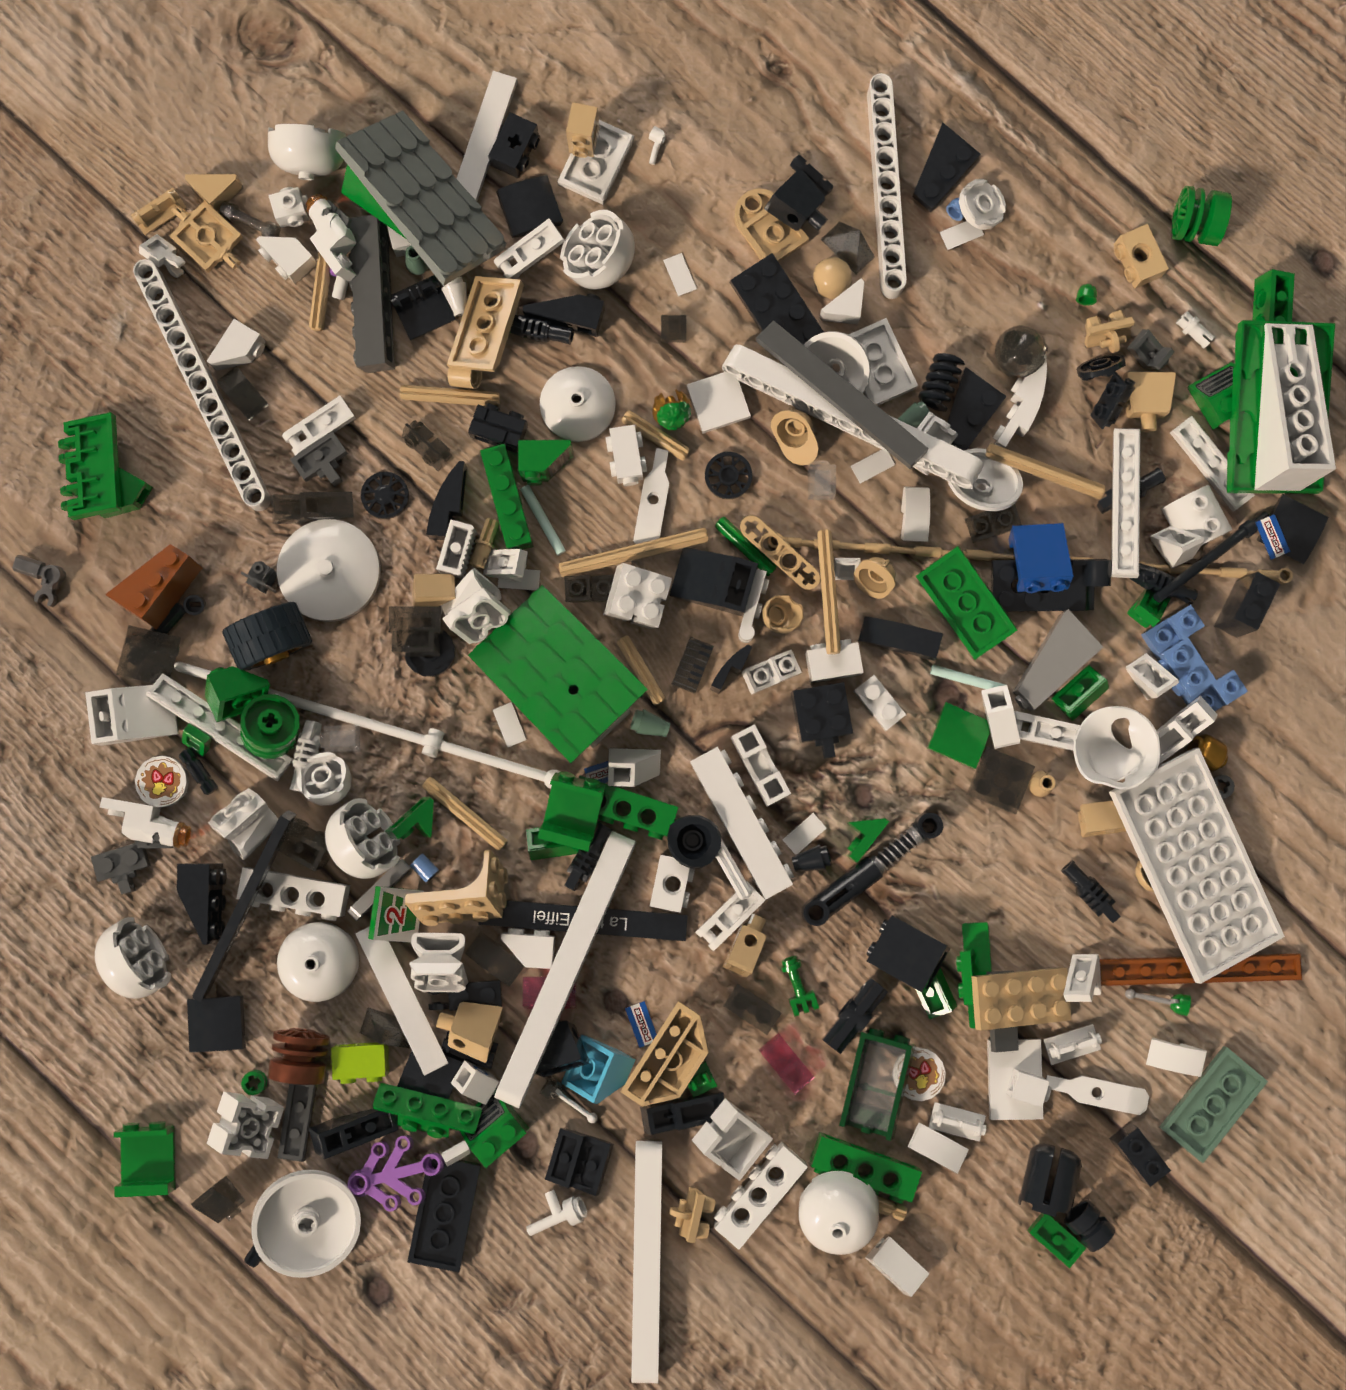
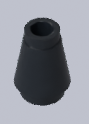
M817 845L792 857L796 872L826 870L827 866L832 865L827 845L821 847Z

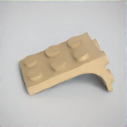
M485 850L482 871L473 883L456 890L409 893L405 895V905L422 924L427 926H436L438 923L444 922L461 924L463 921L468 920L485 922L492 918H502L503 908L506 907L507 903L506 894L504 893V884L508 882L507 869L502 866L499 858L491 850Z

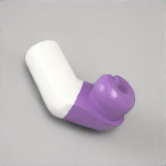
M330 268V275L336 276L332 297L344 300L348 281L335 275Z

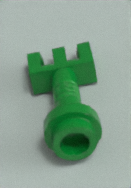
M796 956L783 959L781 961L783 964L781 970L783 973L788 972L796 995L789 998L794 1017L799 1016V1009L797 1007L799 1004L802 1005L804 1014L809 1012L808 1001H811L814 1010L819 1009L814 991L805 992L798 968L802 966L801 961L797 960Z

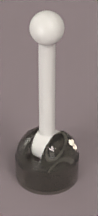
M553 1076L549 1077L540 1090V1094L550 1100L557 1099L558 1097L586 1116L588 1122L595 1123L598 1117L595 1113H589L562 1093L561 1083Z

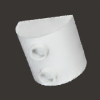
M1209 485L1197 489L1162 508L1170 526L1202 536L1204 539L1202 545L1233 530Z

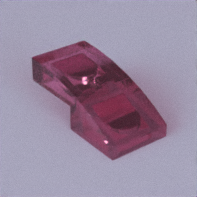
M779 1033L759 1049L760 1053L794 1094L815 1078Z

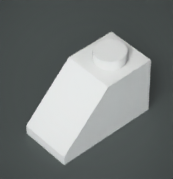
M233 319L207 362L217 371L252 363L255 358H258L263 353L266 341L259 333Z

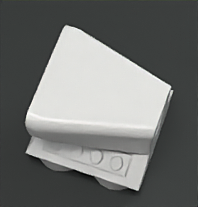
M475 568L468 572L455 587L456 598L441 605L445 617L442 619L446 625L469 644L481 642L487 637L488 631L491 628L503 626L511 612L500 602L501 593L498 587Z
M248 788L239 793L227 807L218 811L208 824L228 840L235 854L245 860L272 833L278 818L269 809L266 802L257 793Z
M462 933L413 934L411 944L419 958L409 963L411 979L415 981L414 988L422 992H461L465 990L468 979L463 963L460 962L465 948L464 935Z

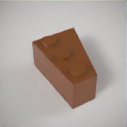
M170 544L105 595L157 630L170 610L202 570V567L189 555Z

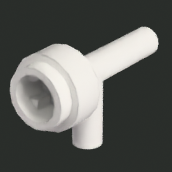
M555 1190L545 1193L552 1215L526 1226L528 1234L532 1236L565 1220L572 1226L577 1225L587 1217L586 1206L580 1197L575 1198L572 1196L562 1202V1210Z

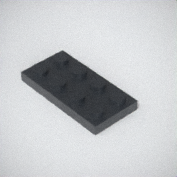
M773 253L730 280L729 283L761 332L774 320L803 345L812 337L824 332Z
M432 1159V1167L437 1168L438 1162L436 1159ZM458 1160L447 1167L444 1162V1168L439 1174L433 1176L425 1174L422 1186L425 1192V1200L418 1206L408 1263L460 1272L481 1164Z

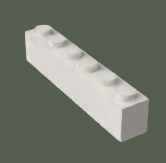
M716 747L690 761V764L763 898L766 900L793 885L790 879L794 875L788 864L782 865L778 858L782 853L776 842H770L765 833L769 832V829L762 818L757 819L753 810L756 809V806L751 796L745 797L741 787L744 784L737 772L732 774L728 766L732 762L725 749L720 751Z

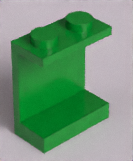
M555 772L550 781V785H552L544 821L539 829L538 839L589 851L606 785L600 784L599 780L593 778H585V780L576 778L570 772Z
M166 1122L149 1123V1127H139V1123L123 1124V1128L113 1132L114 1138L120 1137L121 1183L114 1187L115 1197L169 1195L176 1190L174 1125L166 1126Z

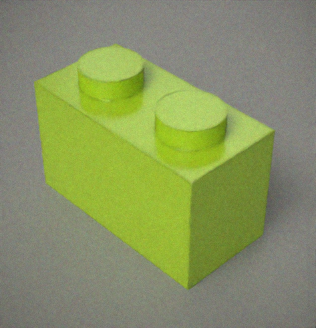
M388 1041L339 1044L331 1047L332 1080H340V1084L355 1083L356 1078H367V1082L382 1081L383 1077L390 1073Z

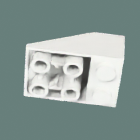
M153 685L85 692L91 743L94 745L104 746L179 734L177 716L147 696L148 690Z

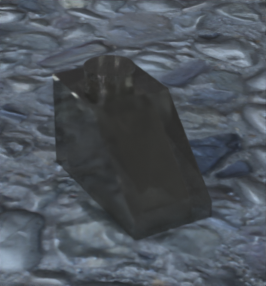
M225 1176L191 1203L194 1209L219 1223L225 1217L230 1221L242 1210L239 1206L245 1199L227 1176Z

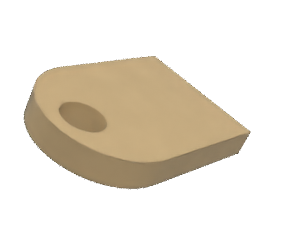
M767 189L750 190L739 198L735 207L734 219L738 230L760 260L773 253L777 261L781 262L809 242V237L802 228L799 231H795L764 209L774 194L772 191ZM753 199L759 203V207L756 210H749L745 203Z

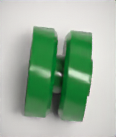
M263 694L253 698L245 706L241 715L240 738L245 748L260 758L276 759L287 754L294 747L299 731V714L295 706L287 698L276 694Z

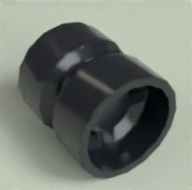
M1089 1199L1081 1201L1072 1208L1071 1219H1067V1215L1064 1219V1223L1075 1235H1080L1081 1242L1090 1252H1095L1104 1247L1115 1234L1116 1229L1104 1216L1099 1217L1100 1211Z

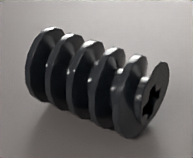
M938 353L933 357L934 363L929 367L930 372L925 377L926 382L922 385L923 391L919 393L918 397L926 406L937 411L946 412L948 408L942 402L950 403L951 398L945 394L954 393L955 389L949 386V384L958 383V379L953 377V374L961 375L962 370L956 366H964L965 363L955 355Z

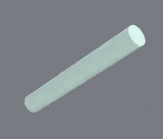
M529 485L522 487L520 490L557 556L563 554L566 550Z
M934 664L930 671L931 675L982 689L1006 685Z

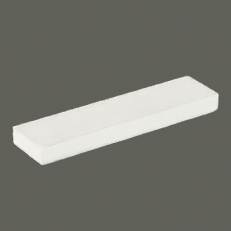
M1193 416L1170 432L1233 512L1255 496L1254 493H1227V459Z

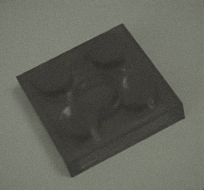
M985 747L966 795L1012 814H1017L1035 766L992 748Z

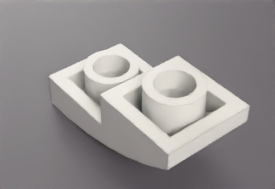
M904 486L901 512L904 513L901 539L903 541L928 542L930 488Z
M792 649L741 671L751 695L802 673Z
M1152 1038L1146 1065L1201 1077L1207 1050L1182 1043L1178 1045Z
M918 1123L907 1146L957 1174L969 1150L921 1123Z

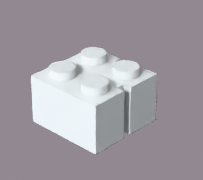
M625 563L618 565L603 615L622 621L631 620L630 623L648 629L659 628L665 606L660 604V602L666 601L672 578Z
M724 1099L710 1116L713 1120L711 1124L706 1121L692 1141L705 1156L740 1181L773 1138L760 1124L727 1099Z

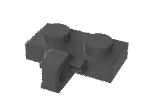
M331 431L290 460L305 482L316 475L321 479L326 476L331 484L336 487L343 482L335 469L340 467L337 461L346 456L348 452L335 433Z
M136 843L91 857L97 882L111 879L113 884L118 883L121 894L136 891L133 878L137 877L136 871L151 866L146 848H138Z

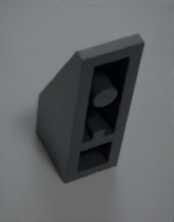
M579 294L523 306L524 315L534 316L537 319L543 318L544 321L547 319L553 322L554 325L573 328L576 332L594 337L598 336L605 311L604 301L594 294H587L586 296Z
M375 1109L333 1118L309 1128L315 1153L324 1160L399 1130L395 1114Z

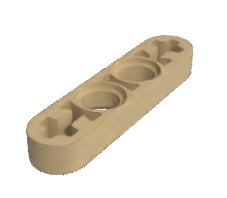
M747 515L741 520V533L800 587L810 590L818 586L820 575L817 569L756 515ZM754 520L757 521L756 528L761 533L763 528L767 529L768 532L764 533L759 541L756 542L754 539L758 535L753 531L749 533L745 531L747 529L745 524L747 521L751 523ZM770 536L778 541V546L772 551H768L763 547V541ZM789 553L797 558L795 566L787 568L782 564V558ZM802 562L806 564L802 567L806 573L814 572L812 576L814 579L813 583L808 581L804 584L802 582L804 577L799 572H797L796 576L792 574L799 569Z

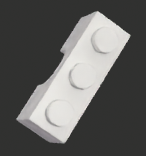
M755 724L731 736V740L766 807L791 794L780 771L777 770L766 749L767 747Z

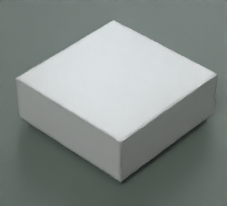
M462 1141L442 1152L441 1155L448 1167L471 1154L467 1143Z

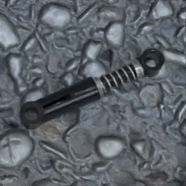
M935 813L919 815L915 822L911 824V827L906 830V834H900V838H895V842L889 843V847H884L882 852L878 851L877 856H872L871 858L867 856L815 897L806 901L802 907L803 919L813 926L825 924L830 917L883 878L882 873L885 872V869L888 870L890 865L894 866L893 863L896 860L899 861L901 856L905 857V853H911L910 849L916 848L922 842L926 843L931 838L938 837L944 828L941 817ZM927 818L931 819L935 825L931 833H926L922 826ZM844 888L847 889V891H845L843 894L837 897L834 901L826 905V902L830 900L832 897H834L836 894H838L841 890H843ZM814 905H819L822 909V915L817 920H813L809 916V909Z

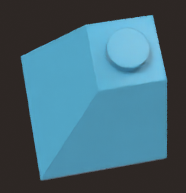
M581 1034L580 1038L590 1064L567 1070L561 1083L590 1102L598 1104L625 1085L636 1059L614 1047Z

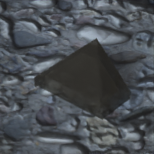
M840 221L821 239L841 260L849 265V268L856 275L875 257L861 231Z
M370 1007L367 1008L360 1030L361 1034L379 1044L410 1048L395 1015Z

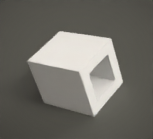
M464 1060L451 1084L462 1095L486 1105L494 1094L499 1081L488 1070Z
M1013 1069L1006 1094L1011 1098L1043 1107V1103L1047 1102L1050 1097V1082L1045 1078Z

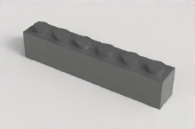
M373 215L350 218L352 220L350 230L356 240L355 246L348 255L352 262L351 268L356 274L350 281V287L353 291L351 311L354 316L352 335L356 351L353 353L354 362L357 368L366 373L395 370L388 228L386 224Z

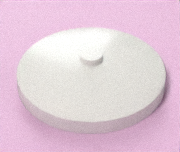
M335 519L317 520L300 527L283 545L277 562L278 584L285 599L288 602H295L301 614L314 620L326 622L347 619L364 609L374 597L381 576L380 559L371 540L354 525Z
M320 1170L296 1171L276 1180L259 1198L251 1223L253 1244L259 1257L274 1271L298 1278L317 1276L335 1268L353 1249L360 1232V1210L355 1195L340 1178Z

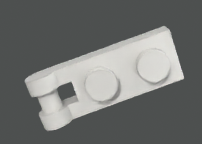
M547 219L496 257L494 263L498 269L501 268L505 273L503 275L504 278L517 279L520 274L564 243L565 240L552 221ZM515 258L518 263L512 267L509 262Z
M338 396L285 431L282 437L286 443L291 444L293 447L292 452L294 455H297L331 431L335 433L356 418L343 398ZM304 432L307 438L301 442L298 437Z
M756 569L738 633L739 640L743 643H749L755 635L752 622L754 618L759 619L763 605L758 603L761 593L766 594L769 579H765L767 571Z
M1014 711L1021 740L1073 751L1074 738L1080 725ZM1023 722L1030 723L1028 732L1021 731Z
M748 882L747 884L752 891L751 896L741 900L735 892L695 932L700 938L703 936L709 943L708 946L713 951L765 901ZM715 924L722 930L718 936L710 930Z

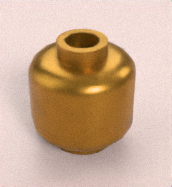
M1209 734L1196 736L1188 745L1187 751L1193 748H1200L1210 772L1224 767L1228 761V748L1226 744Z

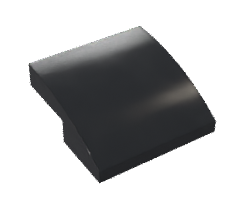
M547 175L513 183L496 191L512 238L526 236L547 219H550L555 227L561 226L563 219Z
M1281 494L1269 516L1275 514L1290 549V552L1284 555L1305 564L1319 540L1329 517ZM1259 535L1257 541L1263 543L1261 535Z
M746 645L724 664L711 684V691L717 694L720 693L729 672L740 675L752 646Z
M243 995L204 998L201 1002L195 999H187L189 1052H212L246 1048Z
M411 1051L397 1087L449 1100L454 1088L451 1082L464 1060L443 1051L448 1064L424 1076L413 1051Z
M560 1128L545 1180L566 1188L572 1187L598 1196L614 1143L573 1130Z

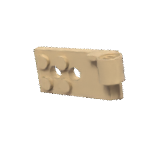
M475 276L447 363L449 367L448 382L452 387L477 389L482 381V371L495 372V369L499 366L524 287L520 279ZM498 299L495 305L488 306L489 302ZM491 321L487 328L481 329L482 324Z

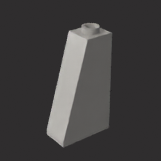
M1069 609L1057 617L1013 691L1017 696L1015 701L1024 710L1027 708L1029 711L1036 709L1103 648Z

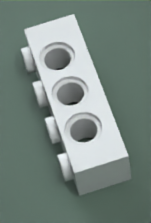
M242 868L236 899H240L254 868ZM269 871L252 907H259L260 903L269 904L270 910L285 912L286 908L296 909L295 914L311 916V912L321 914V919L336 921L337 917L345 916L350 885ZM266 883H270L273 887V893L270 897H266L263 894L262 889ZM292 887L296 888L299 892V897L295 902L291 901L288 897V891ZM317 892H321L325 897L322 906H317L314 903L313 897Z
M782 1141L778 1146L774 1144L765 1155L766 1161L761 1167L756 1165L748 1175L750 1180L744 1187L740 1185L731 1195L733 1200L727 1208L722 1206L714 1216L716 1220L714 1222L715 1230L738 1250L808 1167L806 1162ZM773 1167H780L783 1170L782 1175L777 1179H773L768 1175ZM755 1188H763L766 1191L765 1196L761 1199L753 1198L751 1193ZM739 1208H744L749 1212L748 1216L743 1220H739L734 1216L735 1211Z

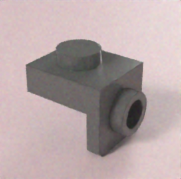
M1143 329L1127 347L1143 369L1159 370L1166 366L1169 358L1174 353L1172 348L1163 347L1149 329Z

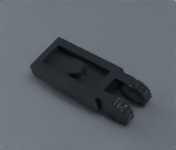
M501 980L468 982L465 990L461 992H448L449 1002H432L428 1004L429 1010L449 1009V1011L458 1009L461 1002L502 1007ZM428 992V994H432V995H437V994H440V993H447V992Z

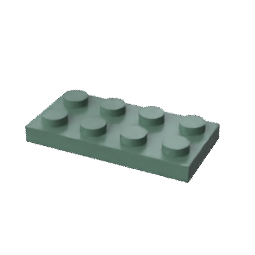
M1223 1046L1202 1072V1076L1198 1077L1159 1128L1199 1162L1204 1163L1268 1081L1228 1047Z

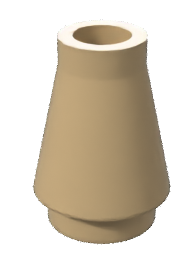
M1037 771L1028 780L1029 790L1035 796H1047L1055 787V779L1047 772ZM1043 780L1047 781L1046 787L1042 784Z

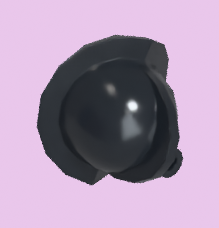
M687 815L678 818L669 827L667 834L668 848L672 856L685 867L698 869L709 865L721 848L722 837L718 827L710 819L703 816Z

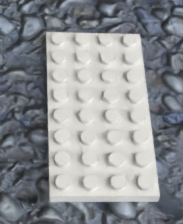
M1193 748L1158 766L1157 771L1150 778L1135 788H1115L1109 792L1195 983L1201 984L1285 937L1200 748Z

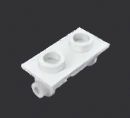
M1093 1024L1043 1039L1051 1065L1101 1050L1100 1044L1102 1043L1099 1033L1095 1032Z
M934 1102L929 1128L980 1142L981 1135L984 1136L986 1132V1125H984L986 1116Z

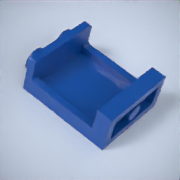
M1064 523L1012 526L1008 542L1009 548H1013L1019 578L1017 591L1035 593L1045 590L1059 592L1068 589L1073 578V571Z

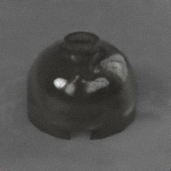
M1018 325L1007 329L999 336L994 355L1004 374L1012 378V375H1020L1022 378L1033 374L1044 364V355L1046 351L1048 352V346L1042 335L1034 328Z

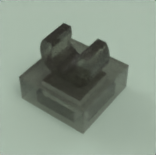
M661 315V343H686V315Z

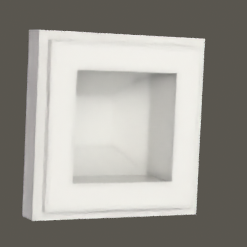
M835 558V580H854L853 574L861 563V559Z

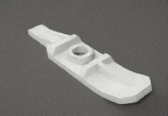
M656 448L653 469L644 479L633 540L635 544L660 538L669 489V481L665 473L668 450ZM650 496H657L659 499L658 503L651 504L649 502Z
M1050 1075L1046 1077V1080L1050 1082L1051 1090L1068 1093L1079 1103L1141 1115L1147 1110L1149 1095L1143 1088L1086 1076H1079L1070 1080ZM1095 1087L1101 1089V1094L1098 1097L1092 1095V1090Z

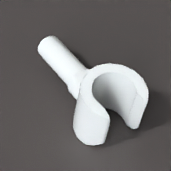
M656 126L653 127L649 135V139L655 142L649 164L655 165L660 146L666 139L664 131Z

